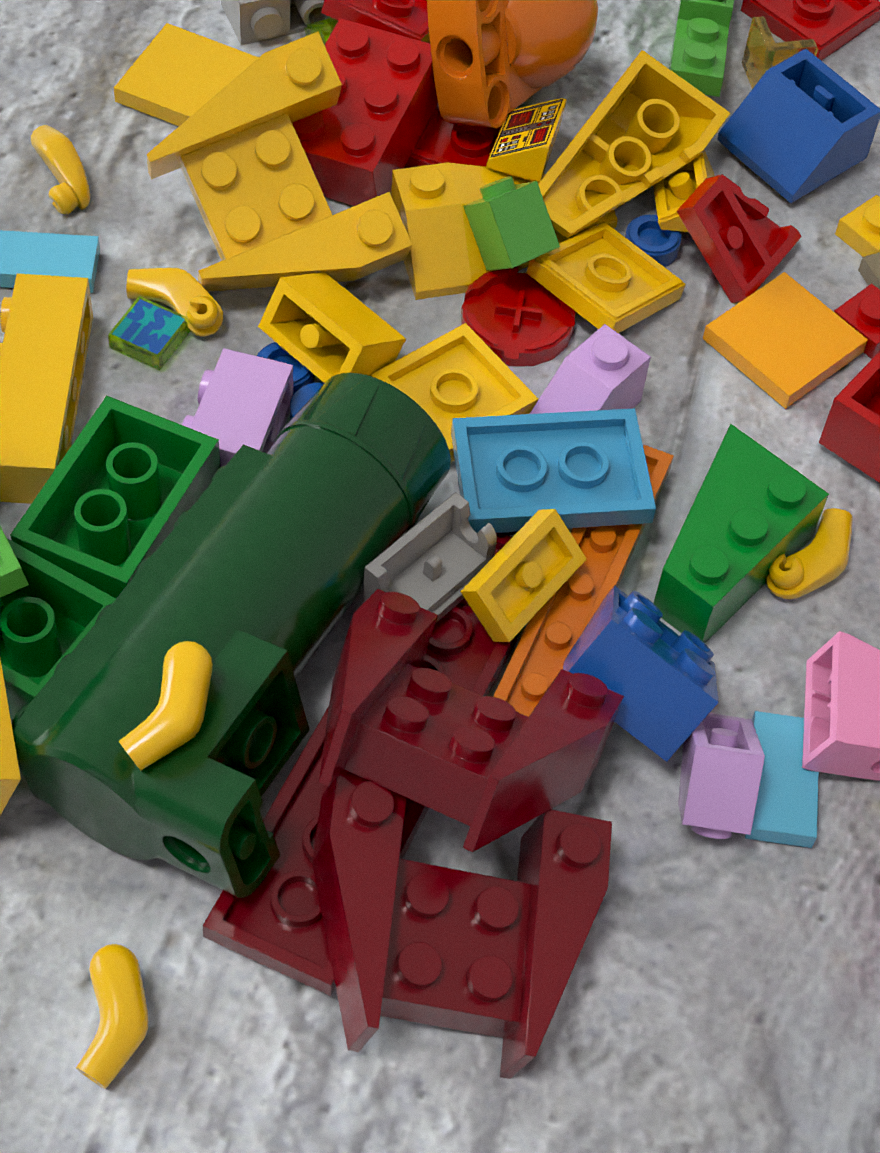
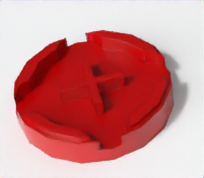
M519 267L484 273L468 287L461 307V325L466 323L507 366H535L553 360L567 348L575 327V311L527 273H518Z

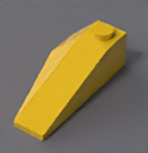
M641 50L538 184L553 228L569 239L702 154L731 113L648 53Z
M448 162L392 170L391 197L413 244L406 259L403 261L415 300L466 293L470 284L484 273L493 271L486 270L463 206L483 198L479 188L512 175L490 170L483 166ZM512 176L515 185L533 182ZM613 210L579 233L601 222L607 223L613 229L617 228L618 219L615 211ZM555 230L559 243L568 239ZM530 261L516 267H519V270L528 267Z

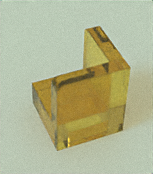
M753 17L742 59V66L751 88H754L768 69L804 49L809 50L816 56L818 48L815 41L809 39L775 43L765 17Z

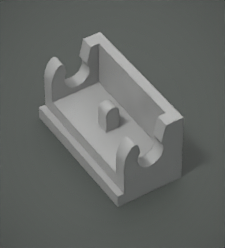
M455 492L365 567L363 603L377 589L385 592L403 593L415 599L421 608L437 614V623L464 599L460 591L494 557L497 537L493 526L488 523L476 533L468 521V517L471 515L469 502Z

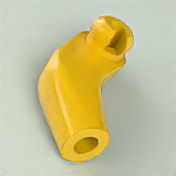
M48 125L39 126L32 132L31 144L60 183L49 190L48 196L53 200V206L60 214L64 215L71 213L76 207H79L81 210L85 209L90 203V190L83 164L74 145L66 135Z
M171 267L128 270L126 284L128 299L155 301L170 306L178 316L185 319L183 323L190 332L197 336H210L221 328L223 322L221 306L187 271Z
M838 508L824 510L818 531L812 542L804 549L788 557L784 553L775 559L769 568V575L766 577L768 588L775 596L790 600L797 599L833 581L845 570L848 564L853 517L851 513Z
M179 642L167 651L164 657L161 696L158 705L141 724L118 741L140 771L194 738L201 728L206 710L213 664L208 651L196 642Z
M109 944L100 948L90 961L89 971L99 1007L100 1022L91 1044L76 1066L80 1073L104 1089L109 1086L140 1046L148 1030V1010L139 962L132 951L118 944Z

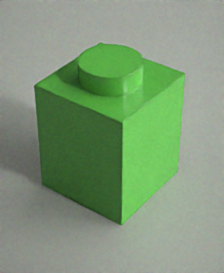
M512 176L502 178L479 188L483 198L463 206L487 271L514 268L560 247L537 181L515 185Z

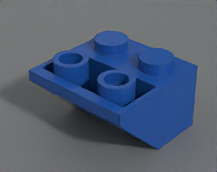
M804 49L765 72L721 128L717 140L788 202L793 203L868 157L880 120V108L809 50Z
M614 585L565 658L563 669L573 674L584 673L601 680L609 690L623 695L624 698L614 722L667 762L719 703L715 663L711 661L714 654L702 640L691 632L684 630L678 635L660 621L663 616L662 612L644 595L637 591H632L628 596Z

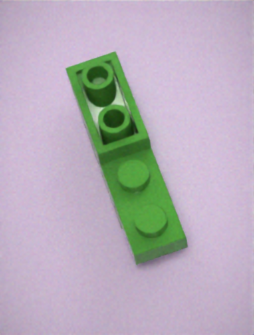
M680 0L669 69L705 95L720 97L734 0Z

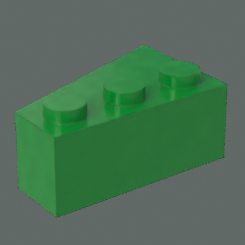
M730 423L662 569L654 599V604L663 614L662 619L680 633L684 630L689 631L706 643L767 583L766 577L769 575V568L779 555L785 553V556L788 557L798 552L814 536L829 493Z

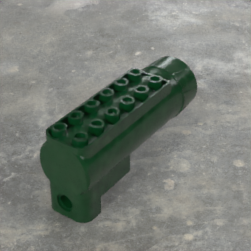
M341 373L331 377L321 386L280 431L275 439V443L267 453L243 444L227 465L217 470L211 484L190 510L183 512L179 516L171 533L152 556L145 558L141 562L135 576L115 601L103 608L96 619L95 625L72 653L67 654L60 660L53 676L30 704L22 707L12 721V730L18 766L32 794L36 798L50 804L63 818L85 835L119 854L139 860L159 858L238 898H246L251 895L281 856L274 834L266 830L259 810L263 804L261 797L310 731L296 678L364 588L365 567L413 528L432 495L449 472L451 458L447 442L427 412L405 393L382 380L359 373ZM179 642H196L208 651L213 664L206 710L201 728L194 738L140 771L118 741L141 724L158 705L161 696L163 663L167 651Z

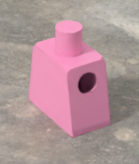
M839 631L806 661L802 768L810 771L880 781V650L850 634Z

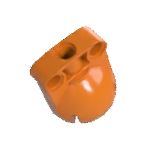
M427 0L434 81L439 110L443 120L452 124L487 128L501 127L510 112L543 87H548L575 68L576 64L583 60L596 33L599 8L597 0Z

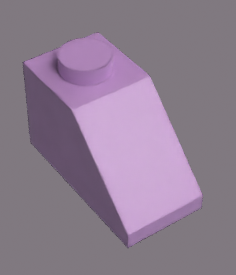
M604 324L566 356L530 414L632 409L641 402L651 356Z
M709 713L683 743L678 799L682 824L692 826L691 829L699 835L715 839L730 838L732 832L751 835L765 758L751 719Z

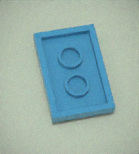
M635 408L452 418L451 437L459 492L469 502L471 515L468 517V521L476 533L488 523L493 526L495 533L519 531L538 510L556 509L567 528L653 523L656 506Z

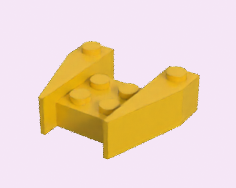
M318 31L262 54L147 153V167L151 180L181 168L221 258L220 262L198 270V282L207 292L276 287L280 277L320 272L327 273L337 282L355 281L405 260L413 246L390 192L332 215L292 122L337 105L342 86Z

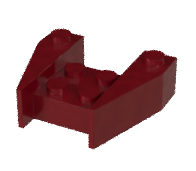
M377 589L354 612L332 681L319 782L329 787L341 771L345 769L470 826L463 848L470 852L482 848L581 793L599 762L624 696L609 690L601 680L584 673L573 674L561 669L530 716H525L516 712L511 704L500 698L492 696L482 697L453 684L446 675L439 671L421 668L438 615L421 608L418 602L408 595Z
M343 769L331 785L327 787L321 798L312 866L348 1050L359 1052L379 1029L380 1016L503 1038L500 1077L511 1079L536 1057L608 889L612 822L552 809L541 814L521 837L517 881L400 859L406 797Z

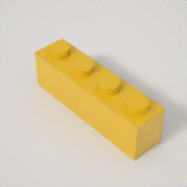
M17 273L12 297H3L0 311L1 330L5 333L3 343H0V502L31 504L72 445L93 322L88 278Z

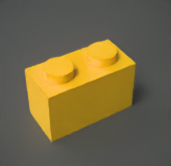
M325 272L280 277L258 325L264 333L324 383L331 377L341 373H359L371 376L372 373L396 361L406 341L403 335Z

